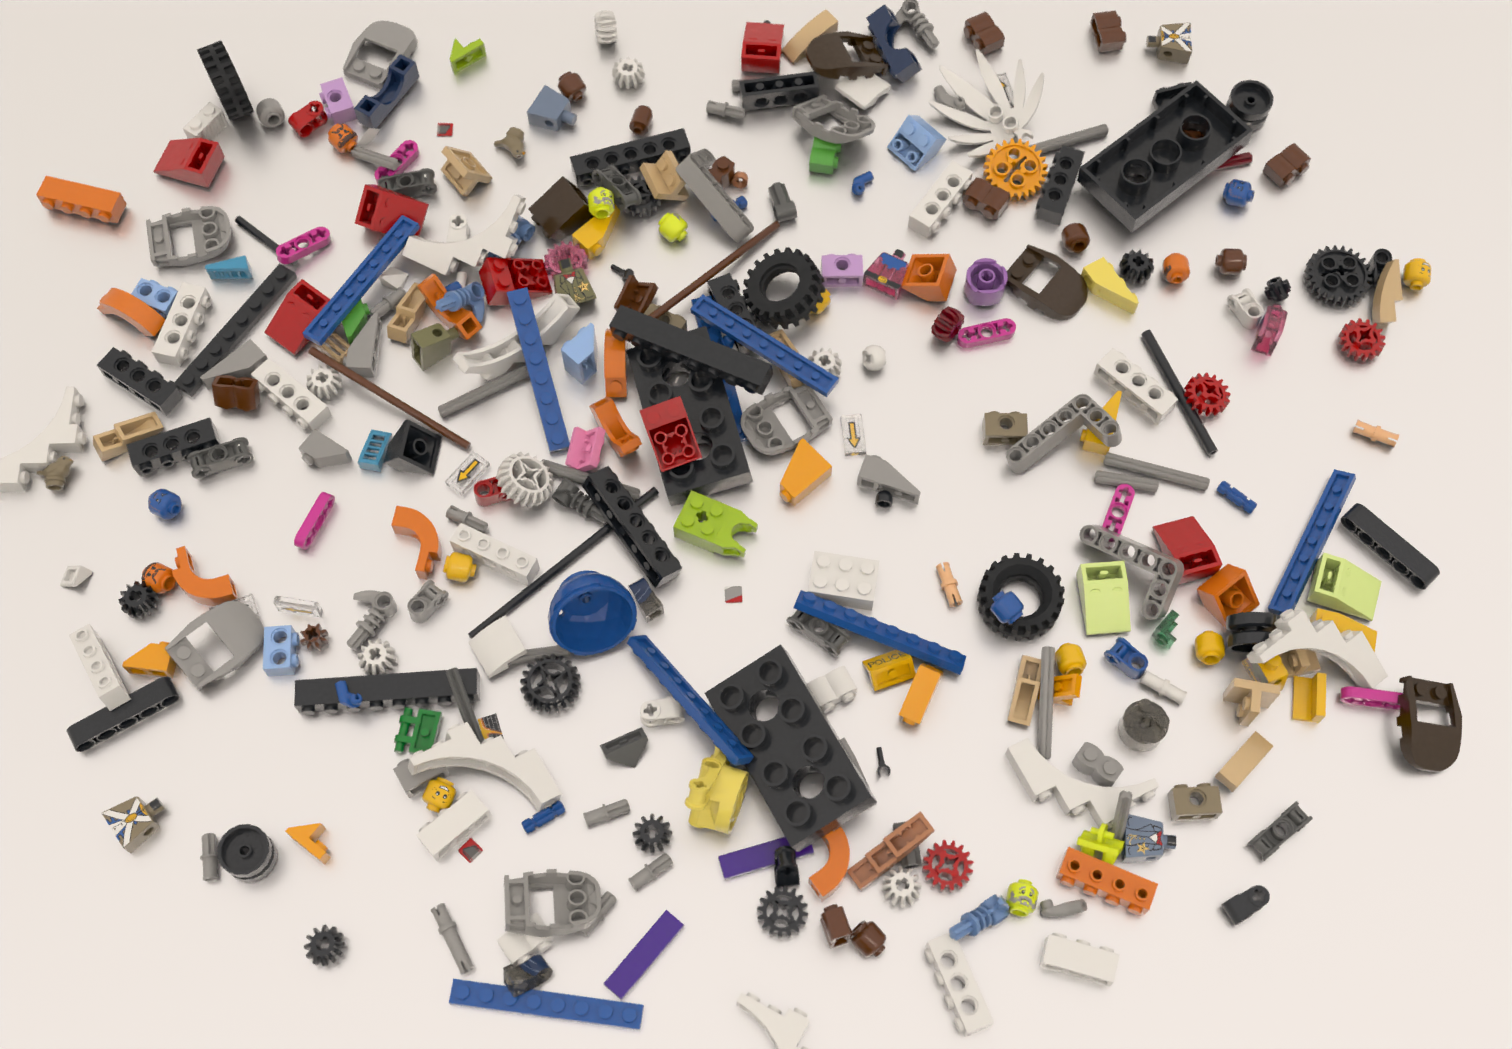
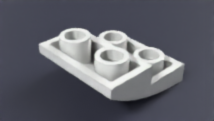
M874 73L873 78L859 76L857 80H849L845 76L835 86V89L842 96L855 103L857 107L865 110L874 105L878 97L889 92L891 85Z
M506 615L488 625L469 641V645L488 678L509 668L508 663L527 654L526 648Z

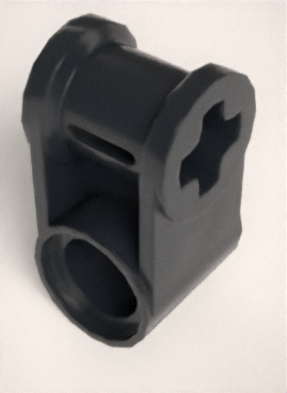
M1381 248L1376 250L1368 262L1370 264L1368 271L1373 272L1370 277L1373 279L1370 284L1371 288L1376 287L1386 263L1392 261V254L1387 249Z
M791 846L777 848L774 852L776 886L779 888L800 885L795 849Z
M1255 885L1243 893L1230 898L1221 906L1236 926L1262 909L1269 902L1270 894L1265 887ZM1259 895L1261 899L1254 901L1252 897Z

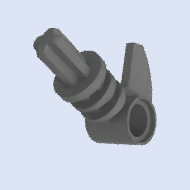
M563 479L553 493L552 498L564 507H568L570 504V507L572 509L576 508L577 512L581 513L583 511L582 515L585 518L592 516L600 522L607 524V520L594 502L590 500V497L587 494L584 496V493L579 491L580 489L574 483Z

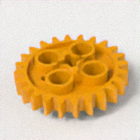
M1011 138L1010 144L1003 140L1002 146L997 143L995 150L990 149V155H986V162L983 165V168H985L983 176H987L985 180L993 186L1007 191L1011 195L1010 201L1013 197L1020 201L1021 196L1027 200L1029 194L1035 196L1036 190L1040 191L1041 185H1044L1046 181L1045 178L1048 174L1045 171L1048 164H1044L1046 157H1040L1042 151H1035L1036 145L1029 147V141L1022 144V140L1019 138L1018 143H1015L1013 138ZM1009 155H1015L1018 158L1012 159ZM1024 157L1027 158V159H1025V160L1020 164V161H1021ZM1027 166L1032 167L1033 170H1032V171H1028V170H1026L1025 167H1027ZM997 169H1003L1006 173H999ZM1015 170L1011 175L1010 179L1007 182H1004L1010 176L1011 171ZM1013 181H1019L1021 185H1016Z

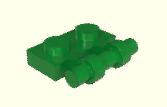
M405 707L403 715L399 719L400 728L398 735H395L394 743H396L394 752L403 753L405 745H410L408 752L411 755L420 750L424 752L430 749L436 743L442 713L419 709L417 717H413V709ZM409 726H414L412 736H407Z

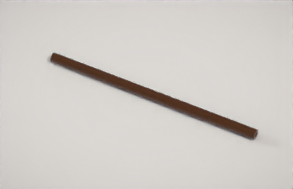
M774 221L648 316L656 319L661 317L780 228L779 222Z
M312 346L309 349L308 354L462 448L469 449L471 443L315 347Z

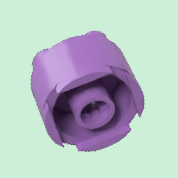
M982 258L976 260L968 268L964 292L972 305L991 306L1001 301L1008 278L1004 266L1002 265L1001 267L994 259Z

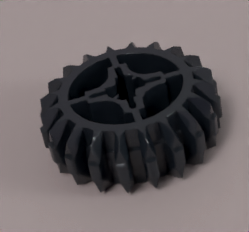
M544 654L542 661H539L538 658L534 659L535 665L528 663L529 671L522 672L525 678L520 680L521 685H523L520 690L522 694H525L524 700L526 702L530 701L529 706L531 708L537 706L536 709L539 713L545 708V712L548 715L551 709H554L555 713L558 714L559 707L562 706L564 710H567L566 703L574 704L572 697L579 696L577 690L581 689V683L578 682L581 680L580 674H576L578 672L577 667H571V660L565 662V658L562 655L556 660L555 654L551 655V659H547V656ZM554 669L559 671L556 673H551L548 670ZM541 674L542 680L537 684V687L533 688L535 679ZM546 677L554 683L555 690L552 686L549 687ZM569 679L566 690L561 694L560 687L565 684L564 681ZM545 695H552L554 698L547 699L542 697Z

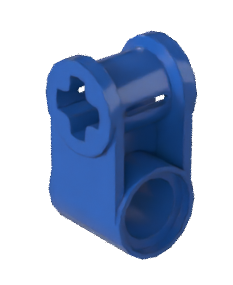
M1118 637L1116 644L1110 650L1104 652L1107 661L1119 668L1131 679H1140L1147 669V657L1122 637ZM1132 663L1139 664L1141 669L1134 668Z

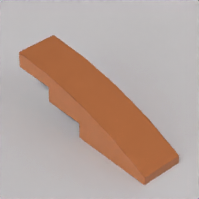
M920 811L883 838V842L866 853L865 857L849 868L847 872L862 891L906 857L935 830Z

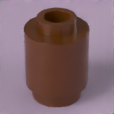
M640 105L634 110L629 124V128L634 134L644 135L648 132L653 118L652 110L645 105Z

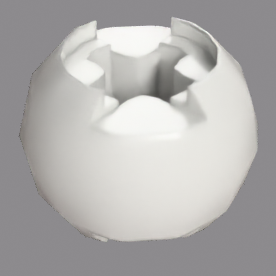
M878 345L866 347L862 352L863 366L871 371L882 369L886 364V351Z

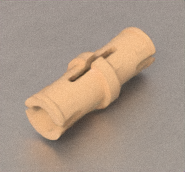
M1357 420L1356 426L1364 429L1354 427L1353 433L1369 437L1373 442L1377 440L1392 447H1395L1397 442L1388 438L1395 440L1399 438V434L1383 430L1378 425L1376 427L1360 420Z
M943 562L945 571H943L940 563L936 566L942 582L941 588L945 590L949 607H956L953 598L956 599L959 606L963 601L957 589V579H954L949 562Z

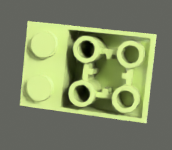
M1323 553L1315 565L1307 601L1373 621L1382 581L1346 559Z
M1112 561L1080 564L1076 577L1086 635L1130 632L1129 591L1125 562Z

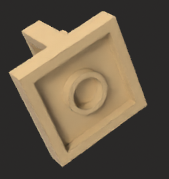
M445 146L441 151L448 160L440 170L462 196H468L478 182L489 184L493 177L471 152Z
M666 150L656 164L643 163L640 166V170L654 199L686 201L689 197L684 186L686 183L676 171V167L679 164L672 151Z
M1294 649L1279 654L1283 665L1288 671V678L1315 673L1321 670L1314 651Z
M1234 678L1223 692V701L1239 703L1236 713L1237 717H1240L1239 725L1249 726L1260 713V707L1269 708L1280 695L1281 686Z

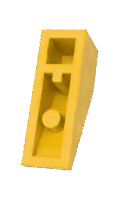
M615 203V210L609 217L599 219L594 216L572 234L573 246L589 260L594 256L600 255L608 242L620 215V209Z
M1117 391L1103 406V409L1114 420L1117 418L1122 391ZM1088 428L1082 429L1080 441L1083 442L1082 450L1106 455L1110 447L1100 441Z
M1317 608L1311 615V623L1322 619V621L1333 620L1340 633L1346 630L1362 631L1375 652L1377 631L1337 612Z

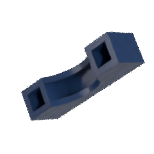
M884 4L866 17L869 23L868 29L872 35H875V43L883 51L882 57L890 65L889 72L894 79L898 78L904 83L922 70L916 56L908 48H894V36L900 24L889 7Z
M401 54L398 55L388 68V76L382 89L372 97L365 94L354 107L358 123L375 129L381 124L420 77L415 61Z

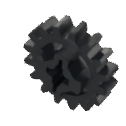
M638 176L637 180L630 178V183L639 190L642 202L638 206H628L625 213L631 211L633 217L638 213L640 218L643 217V213L650 216L651 210L656 212L657 206H661V199H654L645 179L641 180L640 176Z
M776 886L774 887L773 894L768 890L766 891L767 899L760 898V903L763 906L757 907V912L762 913V915L758 916L757 919L758 922L764 921L762 930L770 929L769 936L778 933V939H781L782 934H786L789 939L791 938L792 931L797 935L799 934L798 926L805 927L806 923L802 918H808V913L803 910L808 905L807 903H801L803 895L795 896L796 889L787 892V886H784L783 891H779ZM784 897V898H788L789 900H788V901H784V900H780L779 898ZM770 904L771 908L773 909V913H771L770 916L767 917L766 911L768 905ZM778 908L781 910L787 909V917L783 914L778 916ZM798 908L799 915L795 921L792 912ZM777 924H784V925H786V927H783V928H782V927H777V926H775V925H777Z

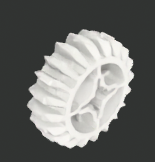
M522 452L513 453L505 458L498 467L496 479L499 481L497 486L502 487L501 493H506L507 499H513L514 504L519 502L521 507L527 504L531 508L534 505H540L549 498L555 482L552 480L553 474L548 472L549 467L543 465L544 460H537V455L531 457L529 452L525 455Z

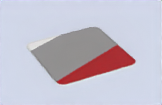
M727 586L724 588L725 603L743 601L742 586Z

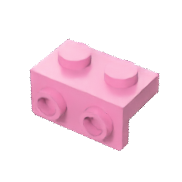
M575 427L565 464L570 468L584 472L597 468L600 462L601 448L605 441L604 435L606 430L596 427L585 431L580 427Z

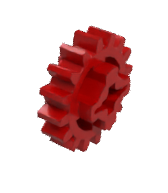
M1358 318L1356 323L1354 320H1350L1349 324L1343 326L1338 336L1340 337L1338 344L1343 345L1341 351L1347 350V357L1353 355L1355 361L1358 358H1361L1363 362H1366L1367 358L1371 361L1374 360L1376 356L1380 355L1386 344L1383 342L1386 336L1380 335L1383 330L1376 329L1377 323L1370 325L1369 319L1364 323L1361 318Z
M1200 373L1196 377L1192 376L1184 388L1186 390L1184 396L1189 397L1186 403H1192V410L1197 408L1199 415L1205 412L1207 417L1211 413L1214 416H1217L1219 412L1222 413L1230 402L1228 398L1231 393L1226 392L1228 385L1223 386L1222 379L1217 381L1216 375L1209 377L1208 373H1205L1203 377Z
M943 840L941 846L936 842L933 844L934 851L929 848L927 849L926 854L929 857H923L922 862L927 865L923 866L922 872H928L925 877L926 881L933 880L931 887L934 888L938 884L940 885L941 892H943L945 887H948L951 893L954 890V886L960 890L963 887L962 882L966 884L969 882L970 879L966 875H972L973 870L968 868L973 865V860H967L970 852H962L964 845H960L957 848L955 847L954 840L950 845H947L946 840ZM936 856L938 865L933 868L932 861ZM944 863L947 865L953 864L951 870L948 867L944 869ZM960 864H963V872L960 876L957 868ZM940 877L947 878L949 881L943 880Z

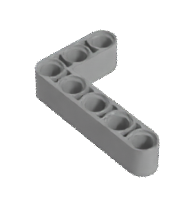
M707 149L689 154L676 167L677 173L735 242L740 243L754 230V226L708 171L716 161L714 155Z
M1079 394L1009 448L1006 458L1010 469L1014 473H1022L1082 425H1085L1106 446L1116 447L1122 441L1120 426L1090 396Z
M1085 525L1082 527L1079 536L1083 543L1155 574L1141 611L1142 615L1148 620L1165 617L1184 573L1183 563L1174 557L1100 525ZM1092 529L1096 534L1093 540L1089 536ZM1111 537L1115 540L1113 548H1110L1108 543ZM1130 546L1135 550L1133 557H1130L1128 554ZM1150 554L1153 555L1155 559V562L1152 566L1148 563V557ZM1170 563L1175 567L1172 575L1167 570ZM1162 583L1166 586V593L1164 595L1159 591ZM1153 604H1155L1158 607V613L1156 615H1154L1151 612V606Z

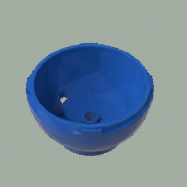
M579 571L571 574L561 583L550 603L548 612L550 634L560 647L574 653V655L587 656L602 653L617 646L630 634L631 630H634L637 622V608L630 592L616 579L596 571Z

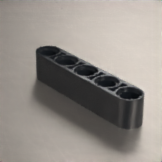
M1354 504L1341 517V523L1348 531L1415 587L1424 590L1439 576L1440 570L1433 562L1364 505Z
M161 677L129 694L131 700L110 711L107 707H104L67 728L66 732L75 751H86L177 702L180 697L171 678Z

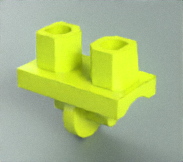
M1105 823L1101 824L1100 829L1091 827L1090 831L1084 830L1081 837H1078L1077 845H1080V852L1094 857L1096 850L1103 852L1102 861L1113 865L1123 850L1125 841L1115 839V833L1107 831L1108 824Z

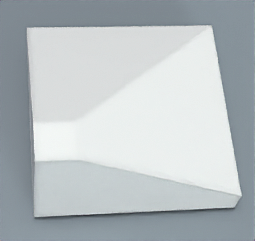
M390 267L379 278L382 285L397 290V288L403 287L409 274Z
M82 565L67 566L60 586L76 587L87 579L93 571Z

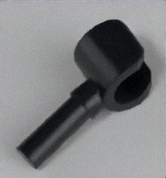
M614 264L611 265V269L623 275L622 281L624 283L629 275H634L632 269L624 270Z
M877 747L879 767L876 770V775L880 778L879 770L884 768L887 770V776L889 777L891 773L890 767L885 764L882 747Z

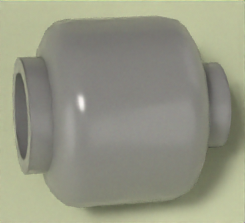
M267 98L260 101L257 105V116L264 126L274 128L282 124L285 114L277 100Z

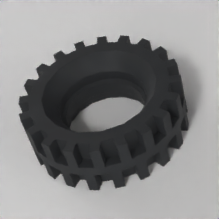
M222 40L197 49L229 120L232 121L254 112Z
M785 247L784 252L774 249V254L771 256L765 253L763 255L765 259L761 262L756 260L754 262L756 265L755 269L748 270L747 274L750 278L744 279L743 284L747 288L743 290V295L746 297L745 302L758 320H761L766 326L770 324L773 329H777L781 325L783 329H788L789 324L793 323L797 327L800 325L799 321L804 318L806 321L810 319L808 314L811 311L814 313L818 311L816 307L817 302H823V297L820 293L825 292V287L822 284L825 282L824 278L809 255L806 253L803 255L799 249H796L794 253L790 247ZM793 272L799 276L797 289L786 299L771 301L766 297L769 283L778 275Z
M1014 553L1013 558H1008L1005 555L1002 556L1000 562L994 561L990 569L984 573L977 596V602H979L978 611L979 614L983 613L984 623H990L993 626L992 631L994 633L998 630L1003 632V638L1008 639L1009 635L1015 636V641H1021L1022 637H1027L1028 641L1033 640L1035 635L1038 634L1040 637L1043 636L1048 628L1051 629L1054 626L1065 600L1063 598L1064 586H1060L1061 577L1060 575H1054V567L1052 565L1046 567L1043 565L1044 559L1040 557L1038 561L1032 560V554L1028 553L1026 558L1020 557L1019 553ZM1009 582H1026L1038 591L1040 597L1038 610L1031 615L1019 617L1010 625L1008 622L1001 623L990 609L994 603L992 598L1001 592L1002 588Z

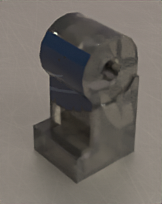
M644 577L628 585L629 592L647 623L664 614L663 604L653 590H651Z
M534 955L526 962L515 967L513 964L503 967L504 984L514 998L544 983L553 973L552 968L542 955Z

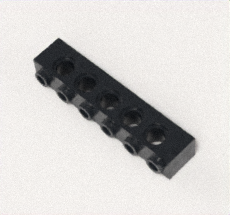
M684 128L570 156V162L577 187L588 186L594 183L592 172L595 169L602 170L608 165H614L623 176H627L641 171L640 166L643 163L656 164L666 150L673 152L677 162H682L691 154V146Z
M609 466L589 474L582 487L655 589L675 579L682 569L679 560L674 557L666 542L656 532L653 524L648 521L642 509L632 499L629 491L619 481L618 476Z

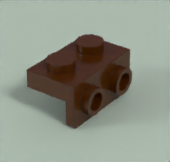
M629 275L614 304V309L617 311L620 305L644 314L658 290L655 283L638 282L634 275Z

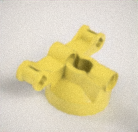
M716 746L714 754L702 760L699 777L690 780L689 796L685 799V805L691 809L688 820L689 824L697 828H708L729 835L733 830L744 800L749 773L729 766L730 762L727 760V757Z

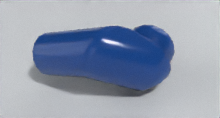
M871 171L853 179L851 189L854 194L861 195L865 191V184L874 180Z
M346 681L335 683L338 700L342 705L350 708H357L361 705L362 696L359 693H350Z

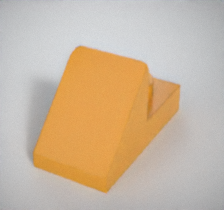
M1077 673L1054 676L1053 703L1071 706L1073 698H1080L1082 676ZM1040 686L1038 692V700H1040Z
M322 823L289 827L285 831L324 865L331 858L326 853L328 848L317 840L326 830Z

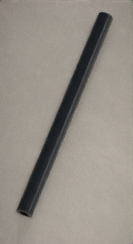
M1151 330L1144 331L1141 335L1173 393L1178 398V402L1209 456L1218 452L1217 447L1196 410L1191 409L1192 403H1186L1188 397L1184 396L1185 390Z

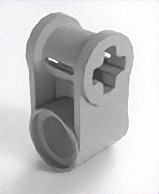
M432 580L425 582L407 604L411 619L416 623L427 621L445 603L449 593L435 586V582ZM416 608H424L421 612H414Z

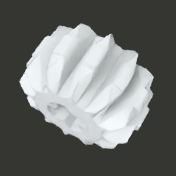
M607 10L597 12L594 16L598 42L604 44L615 42L617 40V26L614 13Z
M628 56L627 60L620 58L619 62H615L614 68H612V76L615 85H619L620 89L626 87L629 91L630 87L636 89L637 85H642L645 71L641 62H638L636 58L630 60Z
M821 348L820 353L814 350L812 356L808 357L810 361L836 377L840 375L842 361L839 359L838 352L832 354L831 348L827 352Z
M318 365L317 370L311 369V375H306L308 381L306 383L307 389L320 400L325 396L330 400V395L338 396L337 390L342 389V376L328 365L324 368Z
M377 638L375 643L368 640L369 646L367 647L361 645L363 652L358 653L357 657L361 660L358 664L360 668H364L365 674L368 675L371 672L372 675H378L379 672L386 674L385 670L387 668L393 670L391 663L397 660L396 656H394L396 651L394 647H390L388 641L382 643L381 639Z
M899 866L898 873L894 869H890V876L885 875L883 877V881L887 884H883L881 890L888 891L884 895L885 899L893 898L891 905L895 906L896 902L900 901L901 908H904L905 900L908 904L913 905V897H920V893L917 890L922 888V884L916 883L919 879L918 874L910 876L911 868H908L907 872L903 873V867ZM901 883H904L905 888L902 891H899L898 886Z

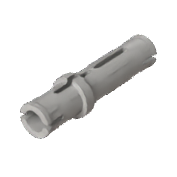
M445 903L437 905V909L433 907L431 912L439 926V934L443 935L460 974L463 975L468 973L469 969L471 971L475 967L456 930V922L452 921Z

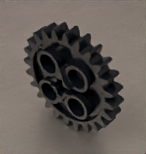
M1336 245L1332 249L1328 246L1324 250L1318 249L1316 254H1312L1304 270L1307 273L1304 279L1309 280L1306 286L1313 287L1311 293H1319L1317 299L1323 296L1325 298L1324 303L1332 300L1333 306L1336 302H1339L1341 306L1345 302L1349 305H1352L1353 301L1359 302L1361 298L1365 297L1373 281L1370 278L1373 272L1368 271L1370 264H1364L1366 258L1359 259V252L1352 254L1353 249L1350 248L1348 251H1345L1344 246L1340 250H1338Z

